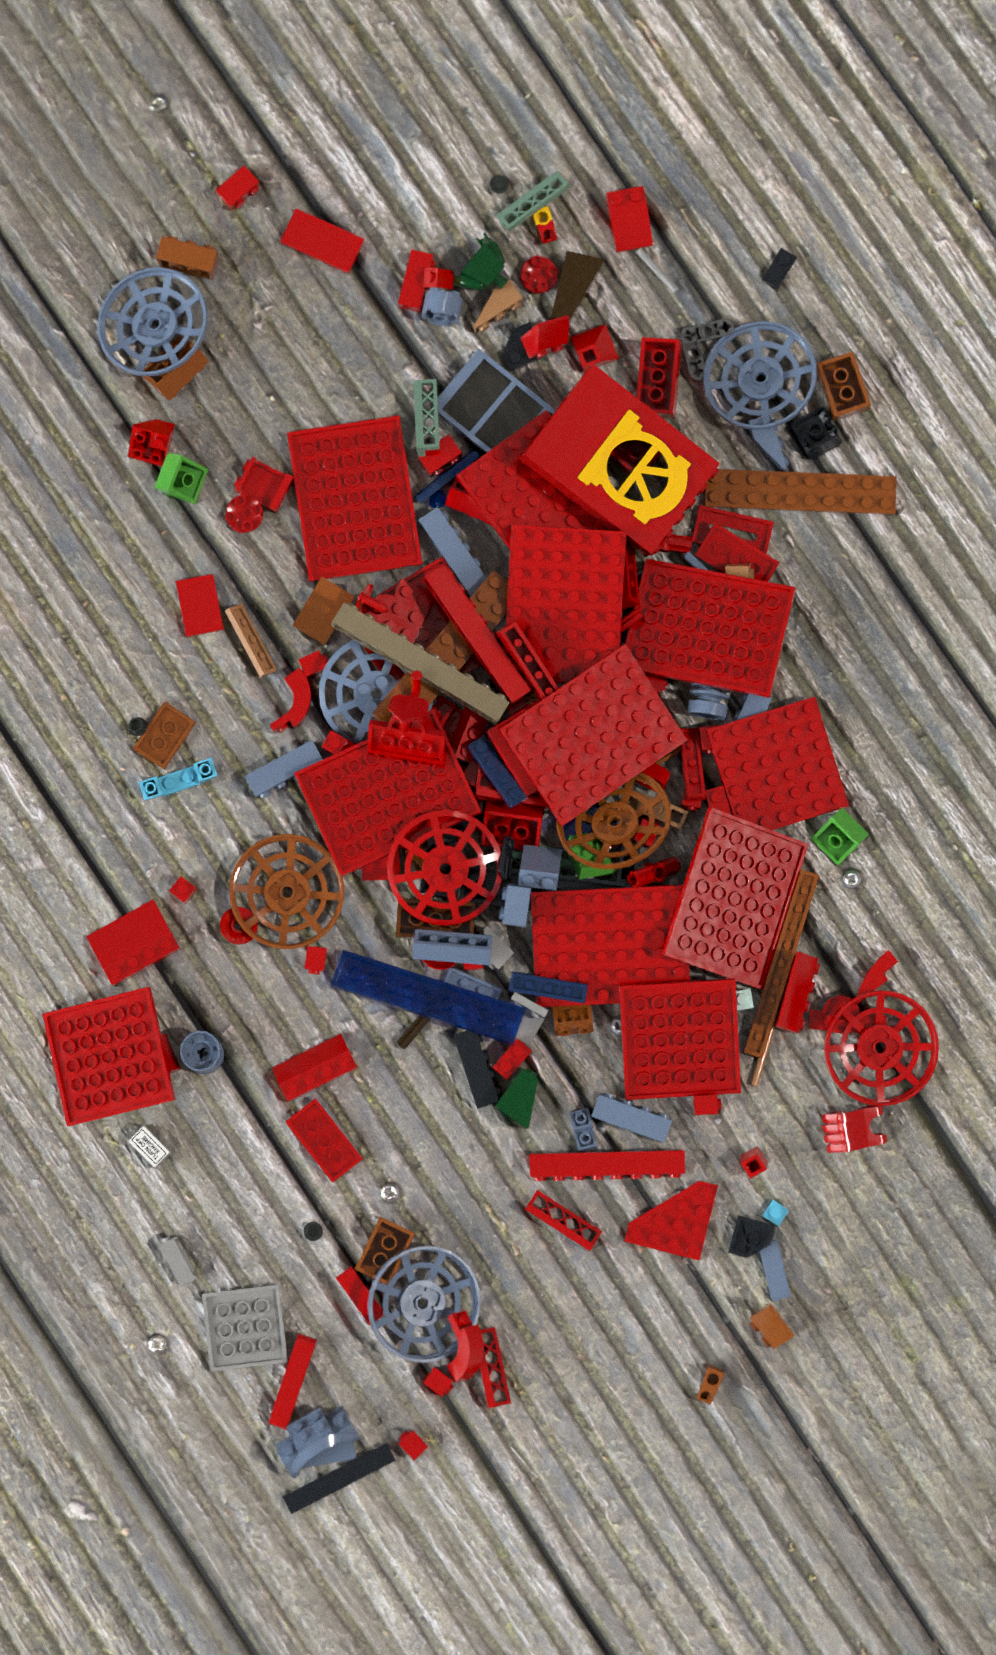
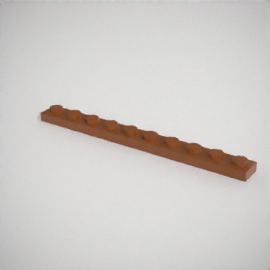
M802 869L800 871L743 1052L745 1054L763 1058L817 885L818 874Z

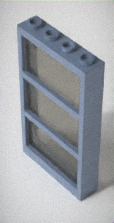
M480 349L476 351L438 397V416L485 454L543 411L547 410L551 416L555 412V409Z

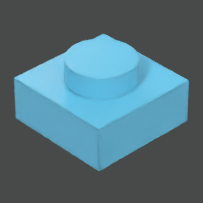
M772 1200L762 1216L779 1227L789 1210Z

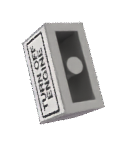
M145 1125L127 1141L130 1144L128 1148L135 1155L139 1153L144 1158L142 1162L149 1169L151 1167L156 1169L172 1153Z

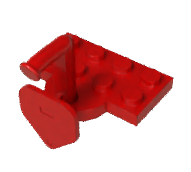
M400 579L393 595L382 594L372 598L370 594L373 585L368 584L356 601L355 606L358 608V611L362 613L363 609L366 610L365 613L375 618L374 621L379 624L384 623L388 625L391 631L396 634L401 633L408 638L407 641L413 644L434 600L432 593L404 579Z
M415 670L411 673L412 691L410 696L398 694L390 700L389 711L393 714L390 721L370 719L368 725V753L443 765L445 760L446 732L427 729L426 722L422 717L427 715L429 702L419 697L422 673Z

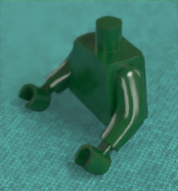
M485 232L483 233V239L477 238L481 248L461 271V275L454 276L453 287L460 286L473 290H484L494 283L502 289L508 282L500 274L505 267L502 251L498 244L489 238Z

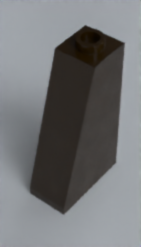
M566 251L551 319L568 315L570 324L599 274L604 259Z

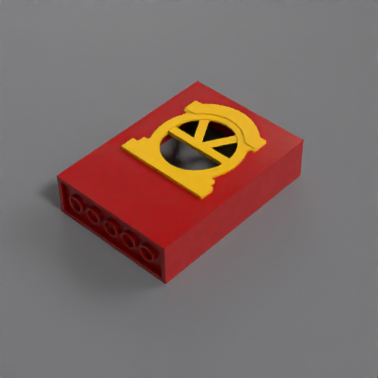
M594 364L584 372L519 458V460L610 531H627L626 543L643 557L653 556L662 547L661 541L669 538L674 531L672 529L673 525L675 526L682 521L685 516L683 512L694 505L696 502L695 496L702 494L708 486L706 484L707 480L709 481L716 476L719 471L717 467L720 465L718 461ZM629 440H640L651 444V448L619 490L616 491L607 474V461L612 450L620 443ZM657 451H660L667 462L668 469L649 467L647 464ZM641 473L668 477L667 486L658 497L651 498ZM635 480L643 501H634L624 497Z

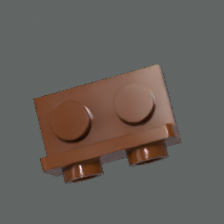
M591 1005L552 1007L555 1036L593 1032Z

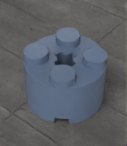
M430 288V292L425 295L422 318L425 320L426 317L430 319L429 323L447 327L454 322L455 325H458L463 303L460 293Z

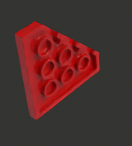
M698 1181L629 1222L624 1242L700 1261L718 1185Z

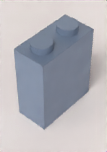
M524 845L518 885L557 890L562 850Z

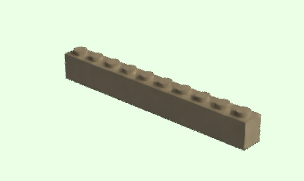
M346 603L342 604L331 623L333 628L410 674L415 670L420 671L423 682L491 723L497 724L509 704L506 696L501 693L495 694L490 691L491 688L488 685L475 682L471 675L468 673L462 674L457 671L458 668L453 664H446L441 661L438 655L427 653L420 644H412L407 641L408 638L405 635L392 632L391 628L384 623H377L370 614H362L355 605L348 603V605Z

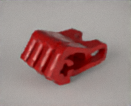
M872 1105L849 1112L837 1110L823 1114V1122H827V1124L823 1125V1132L828 1133L824 1135L825 1143H830L827 1145L828 1153L850 1152L887 1143V1135L882 1133L874 1134L870 1130L871 1120L883 1114V1106Z

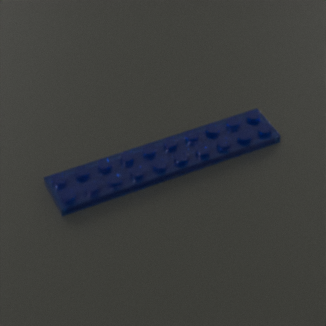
M346 950L342 952L331 982V987L511 1045H514L526 1011L524 1007Z

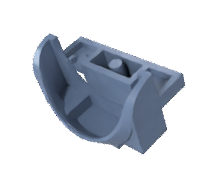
M342 1405L326 1415L319 1407L287 1426L286 1428L291 1436L275 1446L283 1465L292 1478H295L299 1475L300 1469L317 1454L342 1442H356L361 1437Z

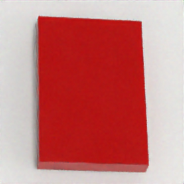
M209 574L176 581L186 638L223 631L214 575Z

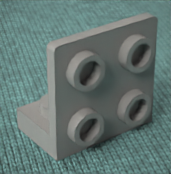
M514 992L511 1001L497 1024V1028L530 1045L548 1010Z

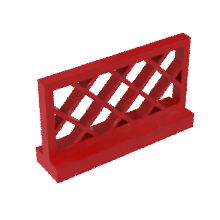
M497 754L500 760L504 762L500 754ZM478 764L475 790L473 791L475 799L506 803L496 788H492L493 784L488 787L480 785L481 777L486 774H482V769ZM534 792V795L530 794L524 802L519 804L522 806L544 808V811L549 810L544 799L537 792Z

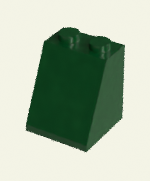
M530 1068L526 1070L521 1069L496 1105L497 1109L525 1129H528L530 1126L538 1084L537 1073Z

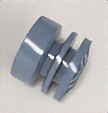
M691 683V687L696 689L690 690V694L698 697V699L688 701L687 714L706 719L726 720L728 706L720 703V701L729 700V695L723 693H728L730 690Z
M196 1031L184 1038L180 1048V1055L182 1061L190 1070L197 1074L207 1075L215 1072L221 1066L224 1059V1050L222 1044L215 1036L206 1031ZM205 1049L208 1055L201 1058L199 1052H203Z

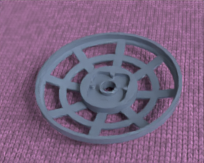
M160 267L136 271L118 282L109 292L101 306L97 323L101 347L107 357L125 372L138 376H158L168 373L188 361L200 346L208 323L206 302L196 284L178 271ZM151 276H165L163 287H154L140 291L135 283L140 279ZM172 278L187 284L195 294L186 301L181 294L170 289ZM129 286L134 296L124 305L120 313L110 311V307L116 297ZM152 294H161L159 302L148 304L144 298ZM169 295L176 298L182 304L174 311L167 305ZM138 301L141 308L134 317L127 316L130 308ZM197 301H200L203 312L202 329L193 328V314L190 307ZM185 311L188 318L187 328L179 327L177 317ZM107 318L117 321L119 342L108 346L105 334ZM154 321H159V326L151 329V324ZM124 323L131 324L134 335L126 339L123 334ZM175 334L184 335L181 342L173 349L170 341ZM198 336L192 349L182 359L178 360L176 353L185 346L189 337ZM139 341L145 345L142 355H139L129 346ZM163 346L166 351L164 355L149 357L153 348ZM124 349L131 357L139 360L135 370L122 364L113 353ZM169 358L172 363L171 366L157 371H143L147 362H159Z
M767 321L741 325L735 328L731 334L723 336L710 351L703 372L705 393L717 414L735 426L752 430L777 427L798 415L811 399L817 380V366L814 354L804 338L795 330L785 325ZM759 330H774L784 333L788 337L783 345L770 341H760ZM751 331L752 343L742 346L733 354L724 348L735 337ZM794 341L798 342L809 358L810 365L799 368L796 358L789 351ZM761 348H772L778 350V353L774 358L762 356ZM754 349L755 357L745 363L738 359L743 353ZM720 354L728 360L723 369L722 381L710 382L713 363L717 355ZM784 356H787L791 361L794 370L783 372L779 363ZM734 365L740 369L738 380L728 381L730 368ZM811 373L810 388L806 398L802 401L795 397L800 386L801 375ZM759 375L766 376L764 382H757L756 378ZM795 377L791 393L783 390L784 380ZM740 387L744 396L736 402L731 396L729 388ZM711 389H723L727 400L733 406L729 412L725 414L716 404ZM776 395L784 399L781 404L769 409V399ZM751 399L761 402V410L759 411L751 410L744 406ZM789 403L798 407L787 417L770 423V414L782 410ZM741 411L748 415L762 416L763 425L744 424L732 418Z
M351 640L341 646L326 663L319 683V699L323 715L330 727L337 734L354 744H358L362 741L365 732H368V725L373 716V711L401 679L396 681L389 674L392 662L377 653L364 655L360 643L355 640ZM353 648L357 659L347 665L341 675L330 671L337 659L347 650ZM380 659L385 660L382 670H370L367 661ZM360 664L364 674L357 681L346 678L350 671ZM327 678L338 682L336 691L338 706L327 709L325 701ZM343 685L354 689V699L343 703L342 698ZM373 689H381L382 696L380 698H373L371 695ZM433 702L429 705L428 711L431 710ZM358 706L365 713L361 723L353 719L347 710ZM342 713L350 724L358 728L355 738L341 731L331 717Z
M423 1245L399 1252L382 1266L371 1285L368 1297V1315L377 1339L386 1349L405 1360L413 1362L437 1361L458 1350V1340L447 1348L444 1347L441 1341V1337L452 1328L450 1321L438 1332L434 1322L441 1315L448 1317L452 1313L460 1312L461 1296L459 1289L470 1286L473 1303L469 1318L473 1325L477 1324L481 1305L480 1290L477 1280L466 1262L446 1249ZM419 1251L438 1253L434 1263L418 1262L411 1264L408 1256L410 1253ZM446 1256L460 1266L467 1276L466 1279L456 1282L453 1276L441 1267ZM401 1258L404 1268L400 1269L392 1277L388 1285L378 1282L384 1271L394 1261ZM429 1268L430 1271L426 1279L416 1280L413 1269ZM406 1273L409 1283L402 1291L394 1288L393 1286L396 1281ZM437 1273H441L449 1281L450 1285L440 1288L433 1281ZM375 1289L385 1292L383 1296L384 1317L375 1321L373 1316ZM453 1292L454 1309L450 1310L445 1308L444 1296ZM393 1295L399 1298V1308L389 1313V1296ZM424 1297L426 1305L419 1308L417 1302L420 1298ZM403 1316L409 1322L406 1332L403 1333L393 1323V1320ZM388 1324L391 1330L403 1339L401 1349L398 1350L390 1345L378 1329ZM426 1326L430 1336L413 1337L415 1327ZM433 1341L438 1351L429 1355L408 1354L411 1342L422 1344Z

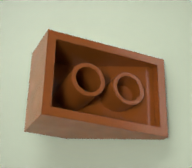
M766 1304L749 1317L751 1319L750 1326L755 1332L760 1331L763 1335L761 1340L767 1348L771 1346L772 1349H775L795 1336L771 1304Z

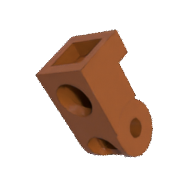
M708 1364L696 1397L697 1400L711 1405L725 1374L724 1370Z

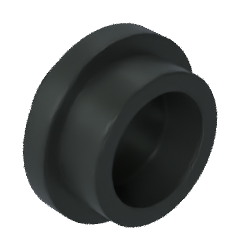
M496 175L490 180V189L496 194H502L508 189V180L502 175Z
M141 717L131 719L128 725L129 732L134 736L143 735L147 730V722Z
M309 1222L304 1227V1236L310 1241H317L323 1234V1228L317 1222Z

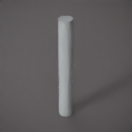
M642 248L635 252L673 294L679 290L674 282Z

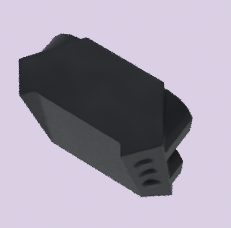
M820 407L790 424L809 459L815 460L820 455L839 447L842 443L838 429L831 422L829 414L825 411L824 407Z

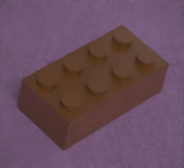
M403 898L413 909L420 902L419 899ZM432 900L439 903H449V901ZM398 902L396 938L414 939L415 929L474 934L475 917L455 925H434L415 918ZM467 902L458 907L460 918L475 911V902ZM427 905L421 913L426 917L438 920L453 919L451 908L440 909Z

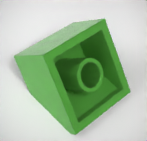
M167 453L154 488L169 496L196 504L209 469L182 455Z
M841 808L811 840L838 866L869 834Z
M577 835L569 836V840L577 838ZM598 839L587 842L591 847L601 851L604 844ZM582 845L570 847L575 854L585 860L594 862L597 858V855L590 853ZM569 855L579 879L611 874L616 871L615 869H598L586 866ZM605 858L602 864H612L610 858Z

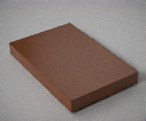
M321 577L292 626L325 645L335 629L331 626V623L342 604L346 603L348 605L355 596L326 578Z
M164 701L147 726L146 732L141 735L132 749L165 770L196 722Z

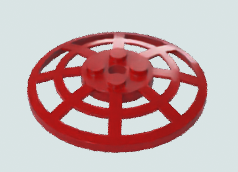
M455 810L431 811L411 820L395 837L387 861L388 881L397 901L415 918L434 925L448 926L460 924L478 916L495 898L502 880L499 873L501 851L493 834L476 818ZM438 817H457L468 821L469 824L464 832L453 828H440ZM430 819L433 830L420 836L414 844L404 838L406 833L415 825ZM476 826L488 837L495 853L484 855L477 842L470 837ZM442 834L456 835L460 839L455 847L444 845ZM434 836L437 847L431 849L428 853L419 848L425 840ZM467 842L475 849L478 857L466 859L461 851ZM400 844L409 850L405 861V874L394 876V857ZM416 854L423 859L422 870L411 872V861L413 855ZM497 860V878L494 888L490 892L482 887L486 875V863ZM443 863H448L451 866V871L447 874H443L440 871V866ZM480 865L479 879L475 883L467 878L469 867ZM424 878L430 887L424 895L416 888L413 880ZM407 881L411 891L420 900L415 909L411 908L404 901L397 889L396 883ZM462 885L472 889L466 897L458 901L456 900L454 890ZM436 890L447 892L449 903L435 902L431 898ZM477 893L487 898L477 910L460 918L459 906L469 902ZM427 905L440 909L451 908L453 919L438 920L426 917L421 913Z
M870 991L849 1000L833 1017L825 1036V1061L834 1082L851 1098L873 1106L895 1105L916 1095L930 1080L938 1061V1034L930 1015L915 1000L894 991ZM877 996L876 1007L864 1010L856 1016L848 1010L851 1005L862 999ZM885 996L901 999L910 1004L913 1009L908 1014L903 1015L897 1010L884 1007ZM876 1013L874 1025L865 1028L859 1022L861 1018ZM884 1013L894 1015L900 1021L893 1028L883 1024ZM918 1014L923 1017L928 1026L931 1043H919L918 1033L911 1022ZM843 1015L849 1023L843 1031L840 1044L830 1045L833 1028L840 1016ZM905 1026L908 1027L912 1035L913 1043H903L899 1032ZM852 1027H854L860 1033L857 1043L846 1044L848 1034ZM878 1042H883L885 1045L884 1050L880 1053L876 1052L875 1045ZM857 1051L861 1061L854 1068L851 1067L846 1052ZM903 1051H913L911 1061L907 1067H904L899 1062ZM919 1051H931L928 1067L922 1078L918 1080L911 1071L917 1063ZM831 1052H840L842 1062L849 1073L842 1082L833 1069L830 1059ZM867 1066L875 1070L876 1081L867 1080L859 1074ZM894 1067L900 1073L897 1077L884 1081V1070ZM905 1078L913 1085L909 1091L899 1096L885 1099L884 1087L895 1085ZM854 1079L864 1085L876 1087L877 1099L860 1096L852 1092L848 1087Z

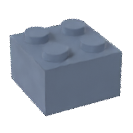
M508 883V887L503 888L502 900H506L505 906H501L499 919H503L502 924L526 927L531 887Z

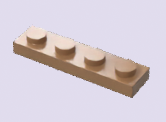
M243 604L225 610L260 678L276 672L277 668Z

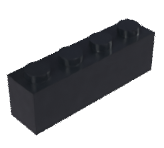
M475 1028L453 1035L477 1109L498 1103V1098L502 1096L499 1087H494L492 1079H495L492 1067L488 1068L486 1061L489 1060L486 1049L482 1050L480 1043L483 1042L480 1031L476 1032Z

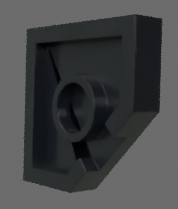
M531 322L514 328L503 351V357L510 372L543 359H537V356L529 359L521 341V337L533 328Z
M738 1215L728 1253L745 1258L753 1256L772 1244L776 1226Z

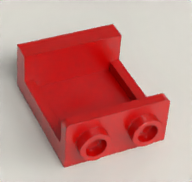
M252 457L251 460L246 461L243 467L245 472L242 477L239 476L234 484L236 487L235 491L239 495L254 497L260 502L261 506L277 513L294 482V477L287 473L284 474Z

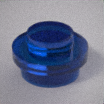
M437 490L429 497V503L432 508H442L447 500L446 495L441 490Z

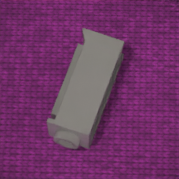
M170 1235L161 1240L163 1244L159 1245L178 1284L180 1287H183L199 1277L193 1274L195 1270L181 1242L176 1241L178 1237L173 1238Z

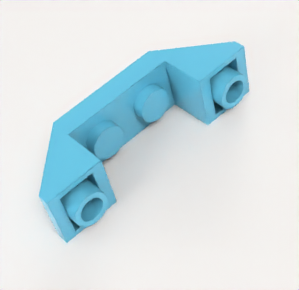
M212 758L194 763V766L159 778L155 776L138 782L144 800L165 797L198 786L217 777Z

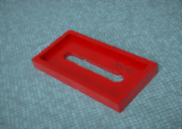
M704 505L699 506L692 543L701 545L710 531L709 525H714L716 522L723 527L756 534L757 540H744L767 554L774 524L773 521Z

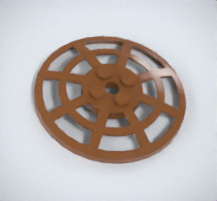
M642 772L626 782L624 789L617 788L606 796L622 795L620 802L607 803L604 797L598 801L600 808L595 812L594 816L585 814L587 810L576 816L575 831L577 838L566 841L563 826H560L556 819L558 837L567 853L576 861L598 869L627 867L640 862L653 853L663 842L669 830L671 808L665 791L652 777ZM638 780L649 785L658 795L648 801L643 795L632 790L634 781ZM630 797L639 800L643 806L634 810L628 804ZM662 801L666 812V823L664 827H654L655 814L653 807ZM648 811L649 826H640L638 817ZM615 820L620 821L616 826L610 825ZM582 821L591 823L594 832L583 836L581 830ZM635 833L645 834L634 846L629 840ZM651 834H661L647 851L640 855L636 850L647 842ZM598 839L604 844L601 851L591 847L587 842ZM623 844L626 849L620 852L609 853L612 845ZM582 845L587 851L597 855V858L594 862L585 860L575 854L570 847ZM628 854L632 858L624 862L602 864L605 858H616Z
M294 834L270 836L251 846L235 865L229 885L231 908L242 929L259 943L278 949L305 947L325 936L338 920L345 897L343 877L340 876L331 854L314 840ZM288 841L287 852L274 854L266 859L257 851L270 843ZM296 842L312 846L321 852L324 857L315 864L306 856L295 853ZM252 855L259 865L251 874L248 885L236 884L241 868ZM287 858L286 869L275 872L269 865L273 861ZM294 859L306 863L311 868L302 875L294 870ZM329 862L337 876L339 893L328 892L326 879L321 871ZM263 869L270 878L267 880L265 887L254 886L258 874ZM315 874L318 875L321 882L322 892L310 891L308 880ZM285 887H290L293 890V894L289 898H285L282 895V890ZM236 892L247 893L248 903L254 915L246 922L238 910ZM253 893L264 894L267 905L260 911L257 910L254 903ZM310 899H321L317 911L312 916L305 907ZM327 900H338L332 919L323 929L316 920L322 914ZM273 910L282 915L281 925L272 924L264 917ZM300 913L306 920V922L300 925L288 927L289 916ZM260 921L269 929L280 932L279 943L262 938L250 928ZM309 926L317 933L314 937L303 942L286 944L287 933L300 931Z

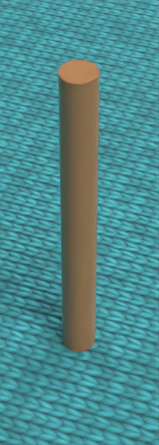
M778 1012L773 1022L763 1058H758L750 1084L752 1086L758 1087L778 1020Z

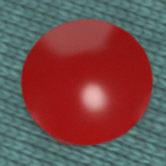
M535 255L523 264L520 271L521 282L526 289L533 293H546L555 286L558 279V269L550 259Z
M238 495L228 504L225 517L233 530L240 533H249L260 526L263 520V508L254 497Z

